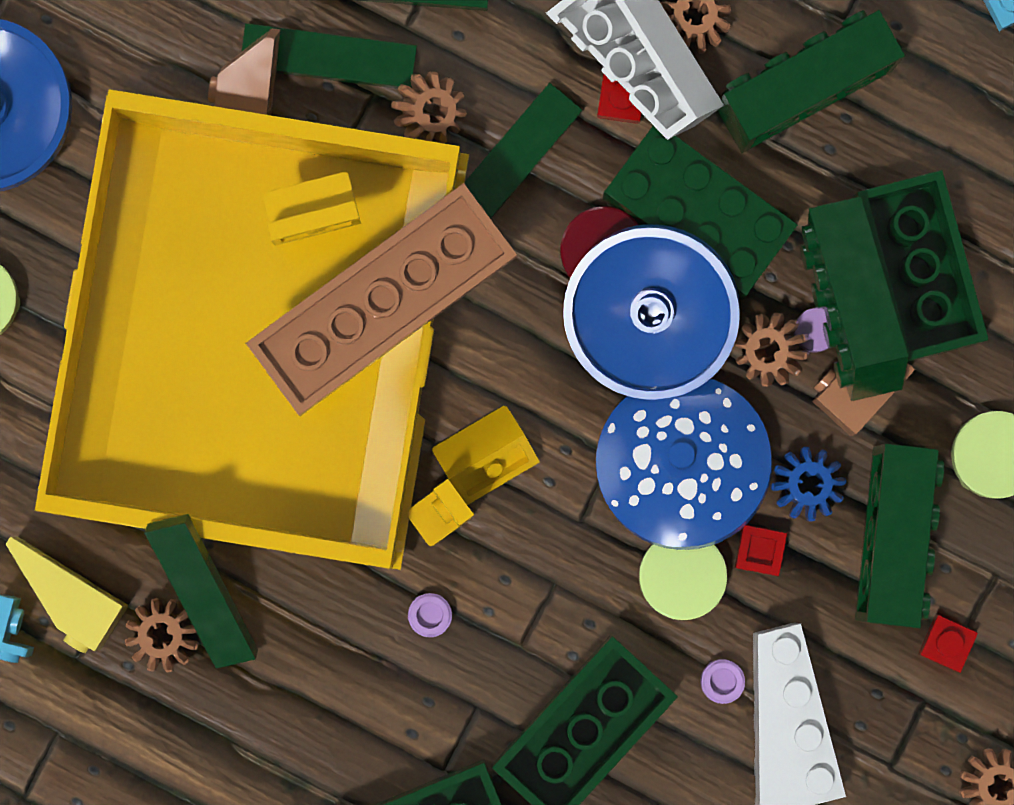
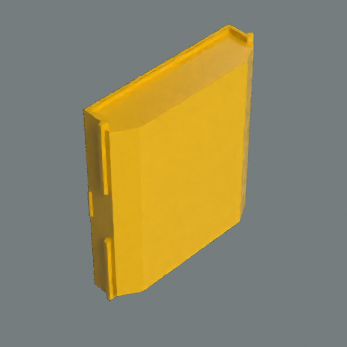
M109 89L102 117L81 240L82 246L78 269L73 271L64 322V328L67 332L63 356L60 361L35 510L146 529L148 523L189 514L198 534L204 539L401 570L409 524L406 512L412 506L426 421L418 412L422 387L425 386L434 334V319L302 416L297 414L246 342L460 185L465 184L469 154L460 153V146ZM347 172L361 224L277 246L272 243L267 227L268 219L262 200L264 192Z

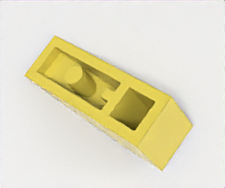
M10 537L6 546L56 628L67 634L63 641L85 654L88 649L94 652L101 650L129 605L23 539Z

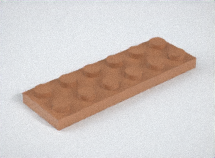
M463 183L254 336L246 344L297 414L302 416L517 258V254Z

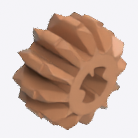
M670 0L671 2H660L687 47L689 48L690 42L695 43L698 54L705 53V39L711 45L717 47L721 43L720 35L717 32H728L730 28V23L722 19V17L730 14L731 7L726 4L716 5L720 0ZM689 9H697L696 15H699L700 12L703 13L704 16L699 25H691L692 19L688 22L684 19L687 17Z
M429 71L425 79L420 74L411 75L412 88L403 84L398 87L399 93L405 98L403 102L393 101L391 105L392 108L402 110L403 114L396 117L394 123L398 127L407 126L404 137L413 139L418 137L419 140L431 142L434 138L438 143H446V130L453 133L461 131L459 125L454 122L455 116L465 117L467 113L465 109L456 107V104L464 98V94L460 91L451 92L454 87L453 79L445 77L440 81L437 72ZM424 104L435 105L434 114L423 113Z
M774 313L771 320L765 314L756 315V326L750 323L742 326L744 334L749 339H738L735 341L736 347L746 349V355L739 356L736 362L738 365L751 364L746 373L748 379H754L761 373L760 380L762 386H771L774 378L780 385L788 384L789 373L798 376L803 372L801 365L796 359L806 360L810 357V352L799 350V344L809 340L808 335L801 334L795 336L794 332L797 330L799 322L793 319L784 325L783 313ZM777 342L780 351H777L772 356H767L765 348L769 347L771 343Z
M159 598L152 599V614L145 607L138 606L135 611L143 622L130 620L126 623V628L137 631L138 637L126 639L125 645H140L141 649L132 657L135 662L143 660L147 655L150 656L147 663L148 671L153 672L157 669L160 658L166 672L174 671L173 656L181 664L185 665L190 659L182 648L196 650L199 647L197 641L187 639V634L196 633L193 624L185 626L184 621L189 618L186 611L183 610L178 616L175 615L178 608V600L170 599L164 612L161 600ZM162 623L168 625L167 633L173 635V639L171 642H164L163 647L157 645L159 638L152 634L154 628H162Z
M984 749V764L978 758L971 756L968 762L975 769L974 773L961 771L959 775L961 779L971 782V786L960 789V796L963 798L974 797L969 805H1014V761L1011 762L1012 752L1002 749L998 758H996V754L992 749ZM994 776L1006 782V785L999 788L1000 795L998 796L988 790V786L994 784Z

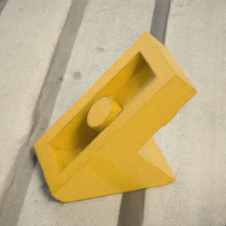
M448 479L434 488L432 493L406 512L409 520L429 546H434L474 516Z

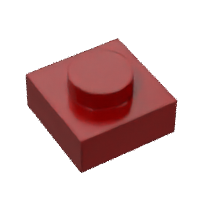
M604 73L597 118L640 124L641 112L629 100L630 93L618 81L611 82Z
M745 525L741 530L734 568L779 576L787 533Z
M935 615L918 655L961 673L978 633L942 616Z

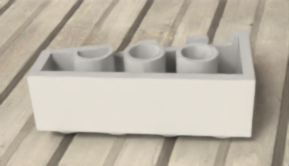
M562 0L546 12L556 24L562 22L573 34L571 40L582 51L588 50L604 66L601 71L611 82L618 81L630 93L629 100L667 140L695 127L724 106L659 0Z
M794 622L753 633L755 805H816L846 797L801 624Z

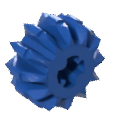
M809 447L801 448V464L792 452L785 454V461L791 469L789 470L779 465L775 466L773 472L784 477L785 480L784 482H775L770 485L772 491L785 489L786 492L785 496L776 501V505L783 507L792 501L794 504L790 509L789 517L793 519L800 515L803 506H805L807 521H815L816 506L824 516L831 515L832 509L826 499L836 503H841L843 500V496L832 491V487L845 485L846 479L843 477L832 479L831 473L838 470L841 464L838 461H834L826 467L823 466L827 458V451L820 450L812 462ZM802 473L806 477L815 476L817 478L818 484L813 487L818 490L814 495L810 491L800 492L798 484L803 483L802 480H799Z

